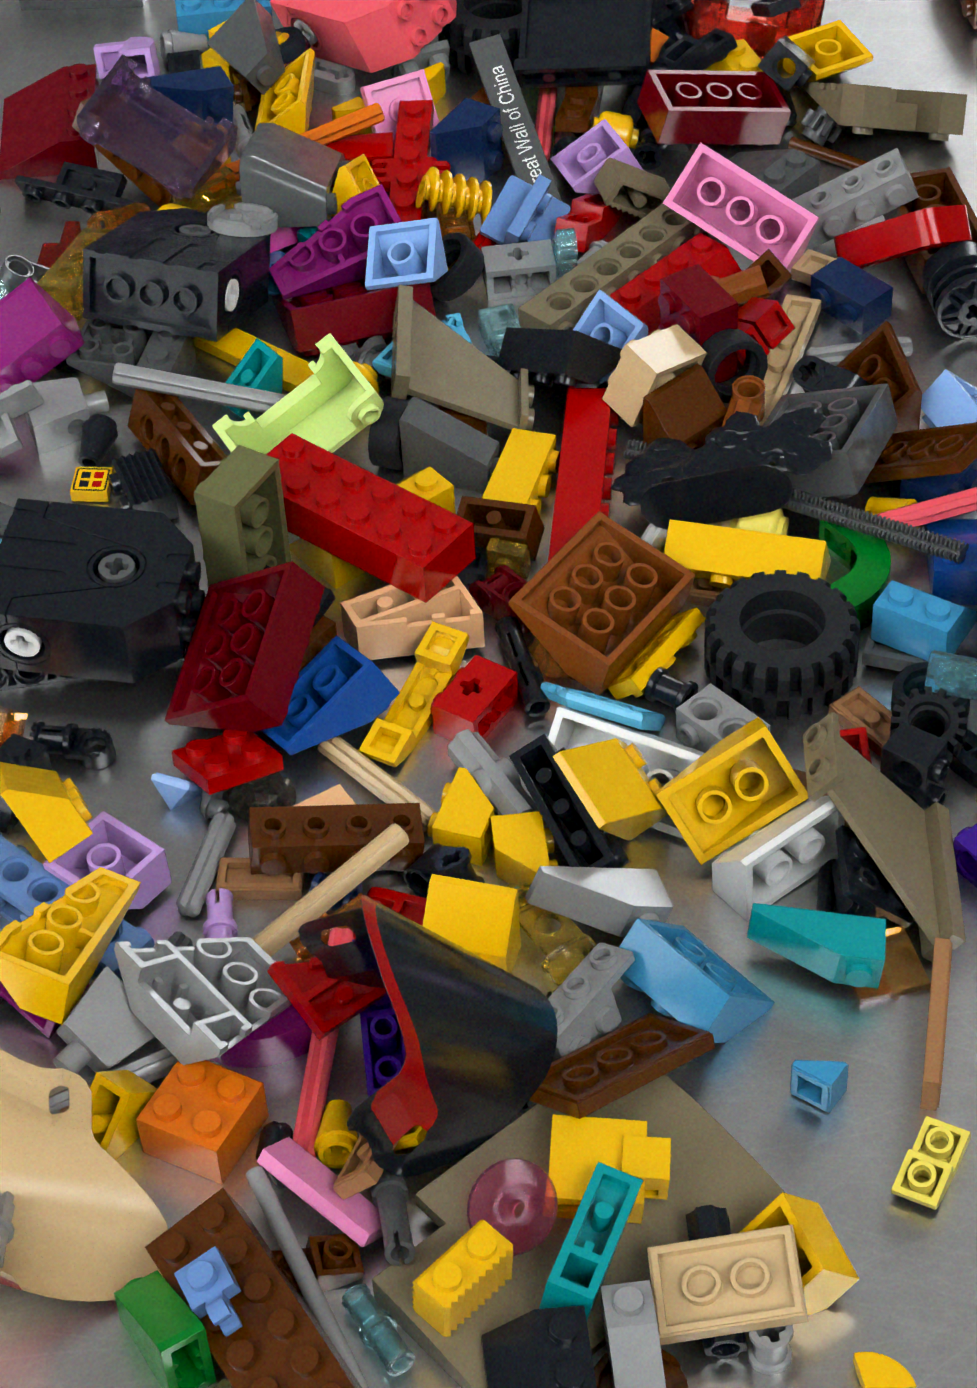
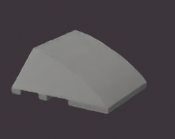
M251 937L198 939L196 946L174 947L168 940H156L155 947L131 948L130 941L115 942L114 951L131 1011L182 1065L220 1057L250 1033L271 1021L291 1005L290 1001L267 972L270 965L275 961Z

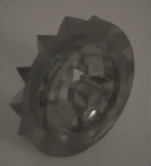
M276 772L232 787V793L229 795L230 806L239 818L248 822L249 807L294 806L296 802V789L290 777H282L280 772ZM269 789L270 795L263 794L256 800L255 793L261 794L264 790Z

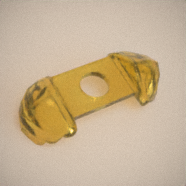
M525 882L509 883L506 887L518 889L520 927L546 956L541 963L543 972L550 974L553 983L560 986L597 944L591 936L584 934L570 918L527 903L525 896L531 884ZM543 918H553L561 924L559 930L551 934L539 932L535 925Z

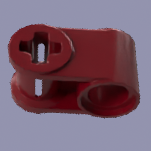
M499 565L494 570L493 575L483 581L476 580L470 584L469 593L482 612L489 614L497 621L506 616L516 617L520 623L522 633L531 632L509 606L510 599L527 583L525 579L517 575L509 566Z

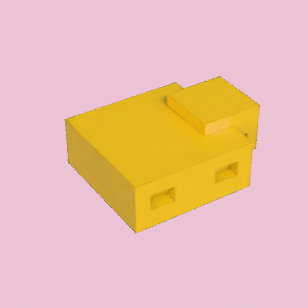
M553 1114L546 1217L574 1219L596 1165L600 1162L643 1180L627 1223L642 1224L644 1198L667 1200L670 1182L671 1138L648 1137L647 1121L597 1117L578 1119L569 1115Z

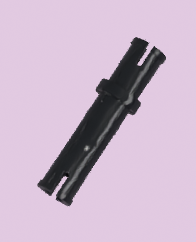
M513 616L503 617L495 624V631L499 636L510 669L517 672L518 693H520L523 701L524 710L530 717L542 716L550 709V702L540 689L541 683L544 681L542 672L534 665L518 619Z

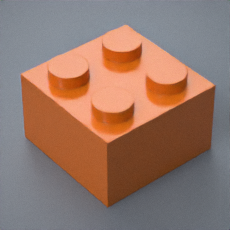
M207 1060L182 1065L177 1061L136 1118L143 1152L223 1185L269 1116L264 1083Z

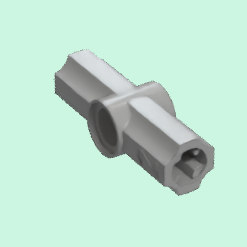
M466 729L455 735L453 741L447 745L448 756L457 767L466 768L494 807V814L496 816L539 811L535 802L521 786L519 774L508 758L499 759L478 732H471L469 729Z

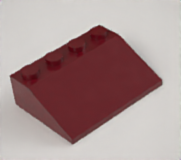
M74 64L62 67L4 99L0 148V180L15 179L17 175L25 177L59 175L64 161L99 169V151L72 127L80 102L100 93L96 64Z
M365 279L288 299H283L281 294L272 296L273 303L292 347L299 353L304 352L305 356L320 354L315 344L329 333H331L340 346L355 342L358 345L359 339L380 335L383 339L393 337V315L398 287L367 290L365 288ZM430 282L405 285L413 287V300L436 317Z
M293 561L209 585L164 721L170 725L249 732L283 725V721L288 713V705L294 686L299 678V670L305 650L310 642L309 637L313 624L320 610V602L325 586Z

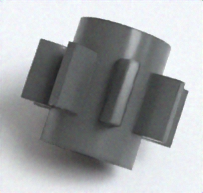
M820 105L816 111L809 108L800 121L801 124L806 126L801 134L820 146H823L827 140L833 144L842 131Z

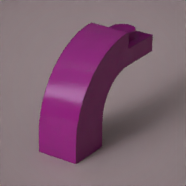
M291 1004L278 1016L250 1033L220 1057L209 1060L239 1068H261L282 1064L308 1053L312 1030Z

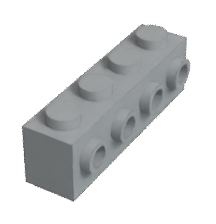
M898 148L792 199V201L819 217L805 252L808 249L811 250L834 239L835 236L844 234L918 198L919 195L910 171Z

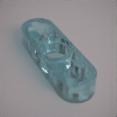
M574 228L558 229L555 231L552 249L556 262L557 278L565 275L576 265L578 248Z

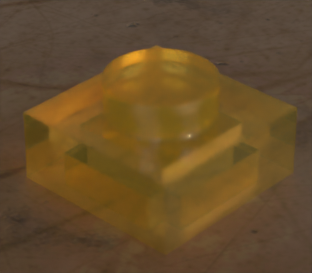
M490 538L486 549L490 572L494 573L496 567L504 564L509 566L517 575L527 580L532 568L528 545Z

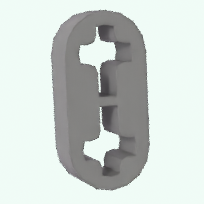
M315 58L314 89L335 96L349 95L356 89L355 72L347 66Z

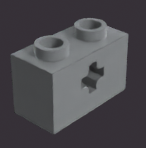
M550 239L481 247V252L484 255L482 273L488 300L537 295L557 280L556 262Z

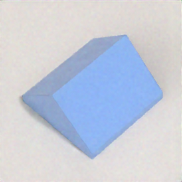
M437 217L369 227L365 288L367 290L435 282L448 271L440 224Z
M600 289L573 329L620 349L633 339L639 340L648 336V326ZM614 370L609 372L607 375H605L598 381L600 383L608 381L609 376Z

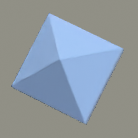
M158 772L152 774L151 780L170 810L202 795V788L192 781Z

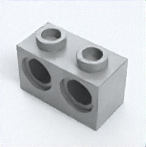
M710 683L676 708V737L684 746L706 753L723 738L758 716ZM761 719L771 732V725Z

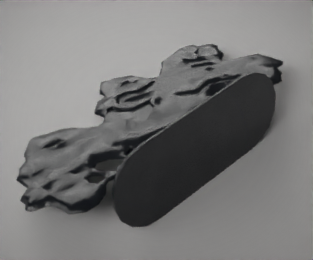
M805 407L784 413L779 419L763 427L760 426L757 420L758 416L736 411L726 420L723 427L715 428L705 437V445L695 450L688 447L681 440L657 438L642 453L634 456L625 465V473L614 480L611 490L623 493V503L629 506L640 505L641 513L648 522L668 530L670 519L711 524L775 511L789 502L793 493L792 483L783 471L799 476L809 475L822 462L832 459V442L810 437V434L820 428L823 421L826 420V416L818 413V409ZM773 461L775 466L768 465V463ZM667 477L675 479L671 481L662 482V480Z

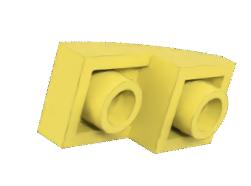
M926 1116L912 1150L908 1149L892 1186L891 1193L937 1210L971 1139L970 1131Z

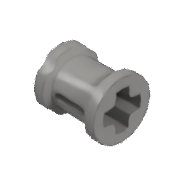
M793 1325L749 1331L751 1342L748 1348V1360L754 1370L770 1376L778 1375L790 1366L792 1349L789 1342L794 1334Z

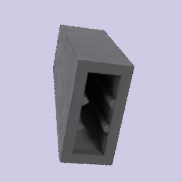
M245 0L207 42L224 61L263 95L285 72L272 16L257 0Z
M412 397L399 420L404 478L430 466L452 483L454 488L484 493L500 458L499 442L420 398Z

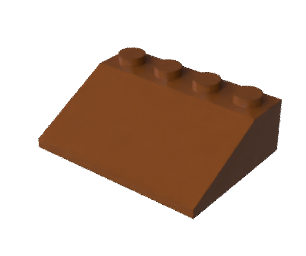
M598 511L510 599L509 606L567 675L600 696L667 621L685 605L696 574Z

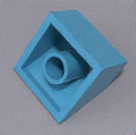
M891 580L873 604L871 640L928 662L935 661L947 664L976 624L977 611Z

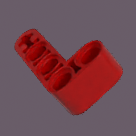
M966 205L921 209L834 237L837 258L842 257L861 269L928 249L943 248L951 243L972 241Z

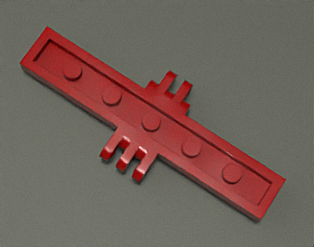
M433 100L400 101L394 158L374 159L371 161V168L379 184L383 185L386 192H390L389 198L402 222L424 219L425 201L418 209L416 208V197L421 180L429 168L437 167L439 174L444 170L450 171L451 169L449 162L437 161L435 157H430V131L433 127L434 116Z

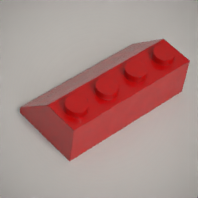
M698 233L609 296L646 324L649 336L658 330L660 325L658 297L660 295L661 278L697 264L710 276H717L721 279L742 270L727 246L702 233Z

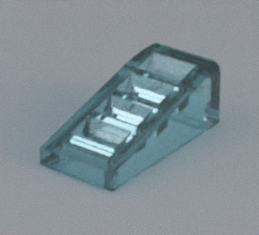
M513 303L478 310L477 325L490 356L499 357L501 350L499 347L502 346L503 339L496 340V338L504 336L506 328L495 331L493 329L505 326L521 328Z

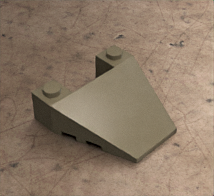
M806 82L803 86V89L838 125L853 126L852 133L873 135V128L928 132V139L948 141L949 134L963 135L967 94L891 89V87Z

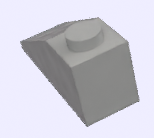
M540 866L525 896L527 903L619 937H626L637 918L665 923L674 907L656 869Z
M650 1280L600 1286L601 1318L612 1387L666 1388Z

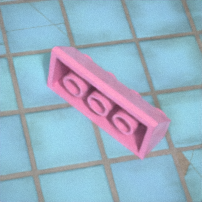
M701 142L663 202L664 205L753 262L766 250L770 249L790 273L793 265L805 252L819 221L818 216Z

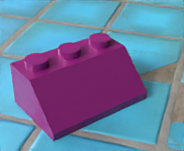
M30 277L0 300V393L26 380H30L32 383L36 382L84 345L76 318Z

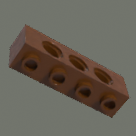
M135 389L127 425L147 451L150 447L155 449L165 473L190 504L196 505L194 491L197 486L210 476L222 459L228 456L177 396Z

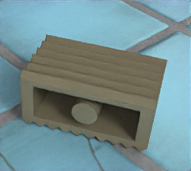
M607 158L594 179V184L606 206L610 205L611 208L616 207L617 210L627 211L628 214H633L634 217L639 216L640 219L663 204L671 191L669 189L670 186L667 185L668 182H665V178L613 158Z

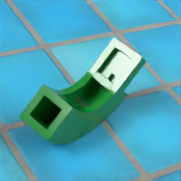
M820 520L819 540L826 541L829 554L850 571L845 576L831 583V589H839L847 597V601L854 606L857 612V619L860 621L861 631L872 623L873 604L890 583L891 555L885 540L878 537L875 538L874 535H866V533L863 534L861 531L850 530L848 527L845 528L844 526H837L835 523L832 524L831 522L828 523L827 521Z

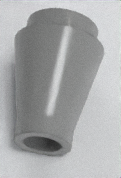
M169 29L167 33L160 34L161 56L163 59H167V53L199 50V54H202L208 50L206 34H194Z

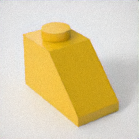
M129 1070L96 1072L90 1086L92 1091V1131L94 1138L115 1160L140 1137L136 1118L158 1089Z

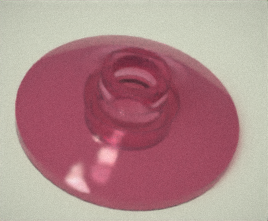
M505 1159L491 1165L478 1177L469 1195L467 1217L470 1229L480 1220H485L513 1244V1256L522 1255L533 1250L544 1241L554 1225L558 1207L555 1186L549 1175L541 1167L524 1159ZM523 1202L524 1210L519 1218H515V1207Z

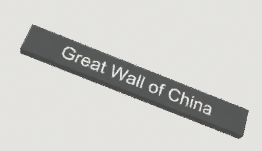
M497 34L469 43L470 51L490 106L500 108V119L503 126L501 137L515 176L532 186L539 174L552 180L548 193L562 201L501 35Z

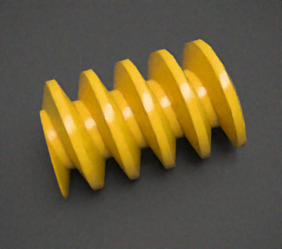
M430 167L419 185L416 208L419 209L423 202L427 200L430 212H433L439 203L441 204L442 215H446L449 209L454 207L455 218L457 219L466 210L469 222H472L478 213L480 214L482 225L491 209L492 186L487 180L479 184L476 177H470L466 181L463 174H456L453 178L449 170H444L439 174L437 167Z

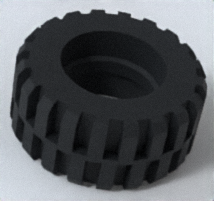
M457 0L456 18L450 24L445 25L438 34V41L447 40L449 43V64L454 68L458 67L462 73L467 75L473 73L475 77L480 78L469 43L500 34L514 70L515 59H519L523 0Z
M775 570L774 574L765 575L764 571L754 573L751 579L748 580L743 577L731 584V589L726 587L716 597V601L709 606L706 613L704 632V669L706 676L710 679L712 685L754 714H763L765 719L776 720L777 716L787 717L788 720L799 719L801 714L808 713L809 716L818 714L823 711V706L826 705L829 708V704L841 698V695H845L853 685V679L856 677L860 640V621L857 619V612L839 589L834 588L832 590L831 585L827 581L819 577L817 580L811 579L807 573L797 572V575L786 574V570ZM772 639H786L806 646L792 650H774L760 646L757 643Z

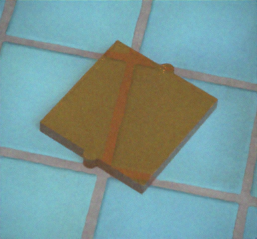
M899 926L886 929L885 963L879 988L852 986L860 1005L889 998L897 1001L902 995L930 989L931 983L904 927Z

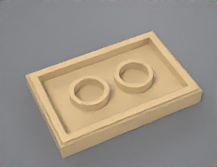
M793 1224L647 1248L660 1345L809 1322Z

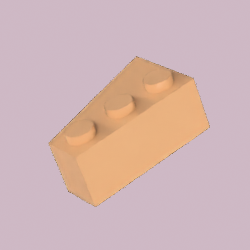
M458 576L453 578L427 603L392 585L340 602L344 638L349 645L370 660L415 655L414 653L432 621L468 633L469 641L466 649L485 647L483 612Z

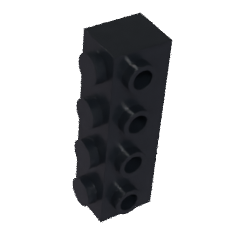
M544 733L509 755L570 867L625 868V865L631 862L618 840L611 843L606 835L608 832L597 827L554 760L553 756L560 751L566 750L565 747L557 750Z

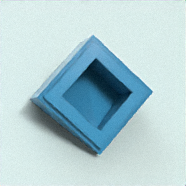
M795 1060L791 1065L790 1093L830 1113L847 1091L849 1065L840 1061Z

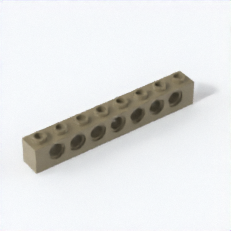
M661 204L518 308L519 328L573 330L599 289L607 295H611L698 233L708 237L711 234L668 206Z

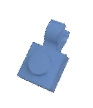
M216 1246L174 1273L191 1310L200 1319L208 1314L212 1323L215 1326L219 1325L226 1337L243 1326L229 1300L242 1290L224 1255Z

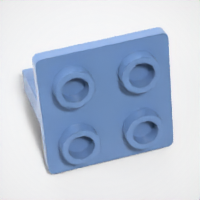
M539 174L532 186L511 175L483 222L480 234L500 245L548 239L551 240L552 244L557 218L569 214L571 207L548 193L552 180Z

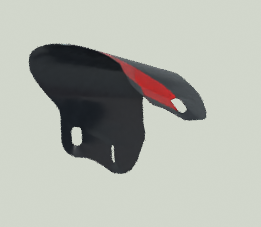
M362 895V908L309 921L300 926L298 932L303 946L322 962L327 977L346 980L368 987L386 988L403 1037L406 1054L404 1064L399 1074L354 1109L347 1121L348 1131H357L367 1140L374 1161L380 1168L389 1171L395 1176H417L444 1166L480 1146L504 1129L520 1112L541 1085L550 1069L557 1044V1019L550 1001L538 988L370 897ZM339 926L352 928L356 939L352 942L329 946L321 940V932L323 930ZM420 1125L427 1131L424 1141L410 1154L398 1155L394 1153L393 1145L412 1127Z

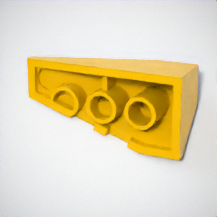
M99 867L67 887L64 896L49 905L46 902L41 903L34 908L32 916L22 922L14 920L0 932V981L20 1009L61 1025L64 1023L81 998L134 900L141 882Z

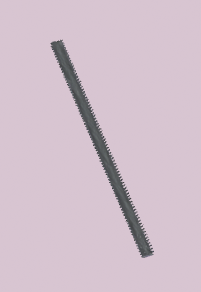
M629 439L626 450L623 453L624 458L632 460L634 456L644 451L648 446L647 442L643 444V441L639 442V440L636 441L635 439L631 441ZM793 488L789 502L782 507L799 514L810 515L812 518L815 517V519L818 518L828 523H835L837 526L848 527L850 530L861 531L863 534L866 533V535H874L875 538L878 537L888 542L891 541L897 545L900 544L910 549H917L932 556L935 554L936 557H944L945 560H953L954 563L958 562V564L965 559L966 551L969 548V544L965 545V541L961 543L960 540L956 541V538L952 540V537H949L948 539L947 536L943 537V534L939 536L938 533L934 534L933 531L931 533L929 530L926 532L925 529L921 530L920 527L917 529L916 526L912 527L911 524L908 526L907 523L904 525L903 522L899 523L898 520L895 523L894 519L891 521L890 518L886 519L885 516L882 519V515L878 517L877 514L873 515L872 512L869 515V511L865 513L864 510L860 511L859 508L856 510V507L852 509V506H843V503L839 505V502L835 504L834 500L832 502L830 499L826 501V498L822 500L821 496L818 499L817 495L814 497L813 494H805V491L801 493V490L797 492V489L793 491Z

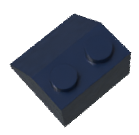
M465 98L430 131L431 157H435L437 161L449 162L453 178L456 174L460 173L465 176L466 181L470 177H476L478 183L487 180L495 171L501 168L504 161L501 140L503 126L500 119V108Z

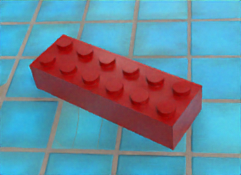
M293 433L266 454L279 459L288 532L427 603L476 559L474 523Z

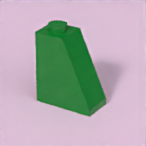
M158 1270L145 1277L135 1278L122 1289L114 1292L120 1320L162 1388H207L217 1382L205 1327Z

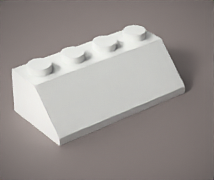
M568 707L557 708L548 737L557 750L563 747L568 750L614 738L626 743L627 746L633 743L646 760L647 764L642 769L651 781L656 778L662 786L704 754L702 751ZM669 815L651 826L653 829L684 839Z

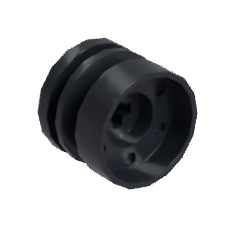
M970 241L951 243L940 248L927 260L922 269L921 284L941 329L952 337L962 339L977 337V243Z

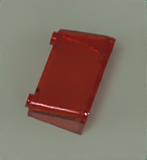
M693 0L695 6L685 13L689 35L699 40L713 29L718 28L734 35L735 40L744 39L758 57L764 58L775 43L784 36L789 37L819 27L821 25L825 0H799L801 7L772 18L753 16L751 8L729 5V2L725 0Z

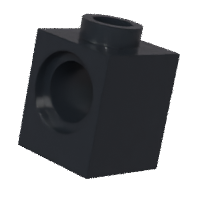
M784 36L775 43L758 67L788 92L795 86L801 89L813 75L809 69L816 61L790 38ZM784 58H790L794 61L796 65L794 74L784 70Z

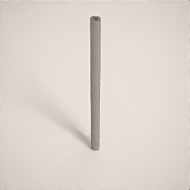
M256 1166L251 1168L246 1173L247 1180L308 1307L361 1387L369 1388L263 1167Z

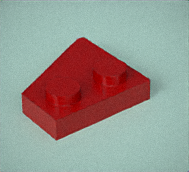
M312 957L309 962L293 964L276 961L270 965L267 971L319 1041L388 995L386 988L368 987L346 980L327 977L325 968L317 957Z

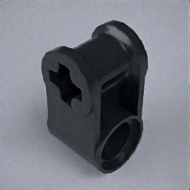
M815 356L801 358L793 369V378L803 388L805 393L868 385V382L857 374L845 368L834 366Z
M439 843L433 844L404 872V879L408 887L414 894L427 898L429 881L432 874L485 883L483 877L477 876L470 863L472 855L468 848L444 846Z

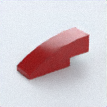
M586 194L572 199L570 213L560 216L556 220L552 245L585 253L589 250V245L593 241L604 239L620 219L623 211L621 209L617 210L616 207L611 208L610 205L606 206L600 194Z

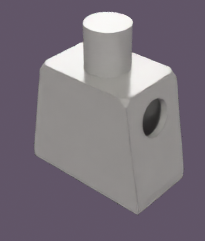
M70 377L33 382V385L42 395L44 403L24 413L38 454L41 455L80 441L83 423L91 415L109 412L110 410L104 390L84 395L78 379Z
M108 966L93 979L64 1023L56 1030L58 1035L68 1045L53 1059V1062L57 1068H64L76 1074L86 1065L95 1073L109 1071L156 1038L133 1014L123 981Z

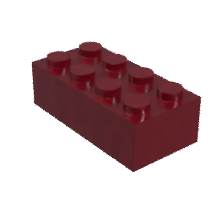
M647 69L637 101L657 143L666 145H699L700 142L703 144L780 145L791 114L774 80L764 71Z

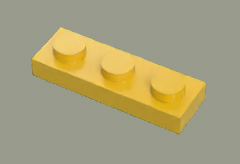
M697 607L672 616L607 688L616 700L632 694L635 698L645 694L647 683L653 672L659 667L669 668L676 661L674 654L696 639L698 634L695 631L706 620Z

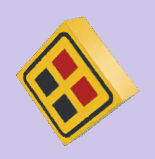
M76 467L70 489L71 500L74 502H109L111 488L108 475L113 474V467Z

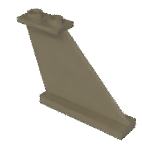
M399 285L393 315L391 397L406 400L408 394L509 430L517 428L532 431L535 409L529 407L533 403L534 385L528 384V369L521 368L519 379L515 378L413 300L412 286Z
M830 712L818 723L811 725L803 734L808 799L815 802L824 794H828L918 923L922 957L932 962L935 938L951 939L953 943L952 951L966 942L949 808L935 802L924 811L840 737L838 715Z

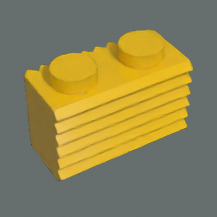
M480 1220L412 1282L414 1285L412 1287L414 1290L412 1291V1298L414 1299L412 1301L414 1304L412 1308L443 1337H451V1330H457L458 1324H464V1318H471V1311H478V1305H485V1299H491L492 1292H498V1286H505V1280H512L513 1244L485 1220Z

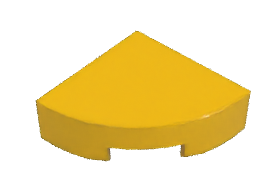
M874 1352L854 1353L853 1364L861 1388H916V1383L911 1374L896 1360Z

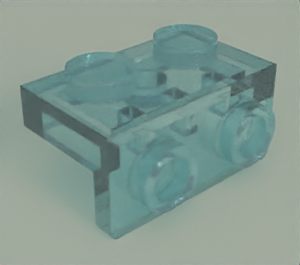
M933 650L929 656L925 686H931L932 692L938 693L941 688L947 690L946 695L977 700V658Z

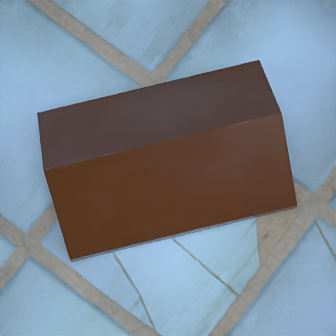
M885 321L845 357L837 367L845 368L862 377L868 382L867 386L888 383L898 420V425L893 433L919 430L922 391L892 325Z

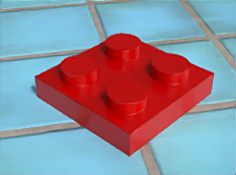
M225 730L222 735L209 739L192 740L185 747L172 751L174 766L209 795L284 770L282 754L249 731Z

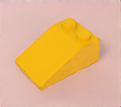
M759 716L723 738L655 792L700 865L808 799L805 787Z
M614 738L560 751L553 756L599 829L631 841L668 815L655 794L663 786L656 778L651 781L642 769L647 764L646 760L633 743L627 746L626 743Z

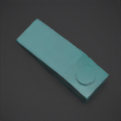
M760 903L752 904L747 938L833 983L851 985L853 987L879 988L885 963L886 919Z
M600 1162L597 1163L547 1280L539 1309L584 1305L586 1320L588 1321L600 1292V1286L604 1282L641 1188L642 1179Z

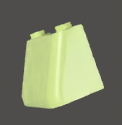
M329 333L315 344L320 351V359L317 364L314 360L308 364L314 373L257 419L249 411L243 415L245 420L240 422L232 421L226 414L214 423L212 427L230 452L238 445L267 454L293 433L333 453L365 427L375 423L381 416L384 403L346 352Z

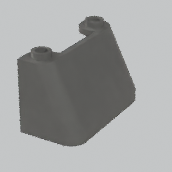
M259 123L240 157L239 173L242 202L269 207V209L273 210V213L276 212L278 214V227L319 226L325 219L330 221L331 214L337 213L336 193H331L330 187L332 184H335L339 168L350 162V160H345L343 153L275 123Z

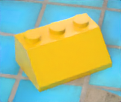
M311 48L287 65L285 72L264 95L261 94L255 129L259 123H275L298 134L308 130L314 94L315 51Z
M0 762V795L49 863L93 834L87 822L93 816L88 810L83 795L70 777L62 781L58 773L53 770Z

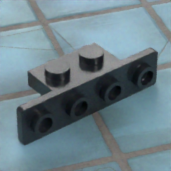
M64 161L56 183L17 175L14 181L22 191V195L33 202L39 203L41 200L53 202L58 207L70 209L71 207L80 208L95 216H99L101 213L112 215L115 219L122 222L142 212L135 201L121 198L128 180L124 174Z

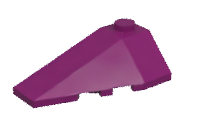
M382 184L347 200L341 206L342 210L330 221L325 219L317 226L318 231L305 242H299L269 268V272L283 299L366 278L369 227L402 222Z

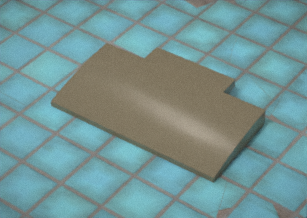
M666 1074L609 1103L589 1116L647 1121L648 1137L671 1138L670 1182L667 1200L644 1198L642 1224L626 1223L602 1286L650 1280L651 1284L647 1248L689 1241L686 1214L694 1211L696 1207L714 1205L715 1207L726 1208L730 1219L731 1234H735L745 1228L782 1192L786 1193L721 1124ZM540 1104L533 1106L415 1194L416 1205L440 1228L415 1246V1257L410 1263L405 1265L404 1257L402 1256L399 1258L400 1266L390 1265L372 1278L374 1301L461 1388H487L481 1336L534 1309H539L547 1280L573 1219L546 1217L552 1115L567 1114ZM485 1220L513 1244L512 1280H505V1286H498V1292H492L491 1299H485V1305H478V1311H471V1318H464V1324H458L457 1330H451V1337H443L412 1308L414 1305L412 1303L414 1300L412 1298V1291H414L412 1282L477 1222ZM601 1289L587 1321L592 1355L606 1345L601 1318Z

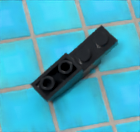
M718 28L713 29L699 40L685 35L669 47L651 65L650 70H705L713 63L725 59L728 53L737 48L738 45L734 35ZM643 84L635 86L621 114L632 117L633 127L637 129L648 126L637 103Z

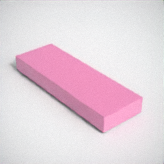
M290 1137L262 1150L257 1160L260 1166L358 1245L365 1247L383 1237L378 1207L360 1193L343 1200L333 1189L338 1175Z

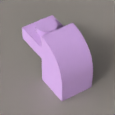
M129 37L127 41L96 44L93 47L99 79L123 76L124 82H126V80L158 76L160 74L153 38Z

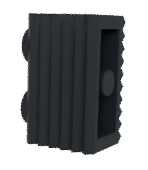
M150 447L148 451L143 449L141 453L136 451L134 455L128 454L126 457L121 456L119 459L113 458L111 461L113 474L108 475V480L113 496H121L118 498L121 509L161 512L170 520L179 518L175 492L155 449Z

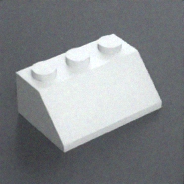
M822 796L815 802L810 799L805 800L782 814L779 819L764 829L754 831L746 841L731 851H725L719 855L715 862L712 863L713 892L744 920H750L753 903L772 905L817 874L827 861L838 859L835 830L845 824L844 817L829 796Z

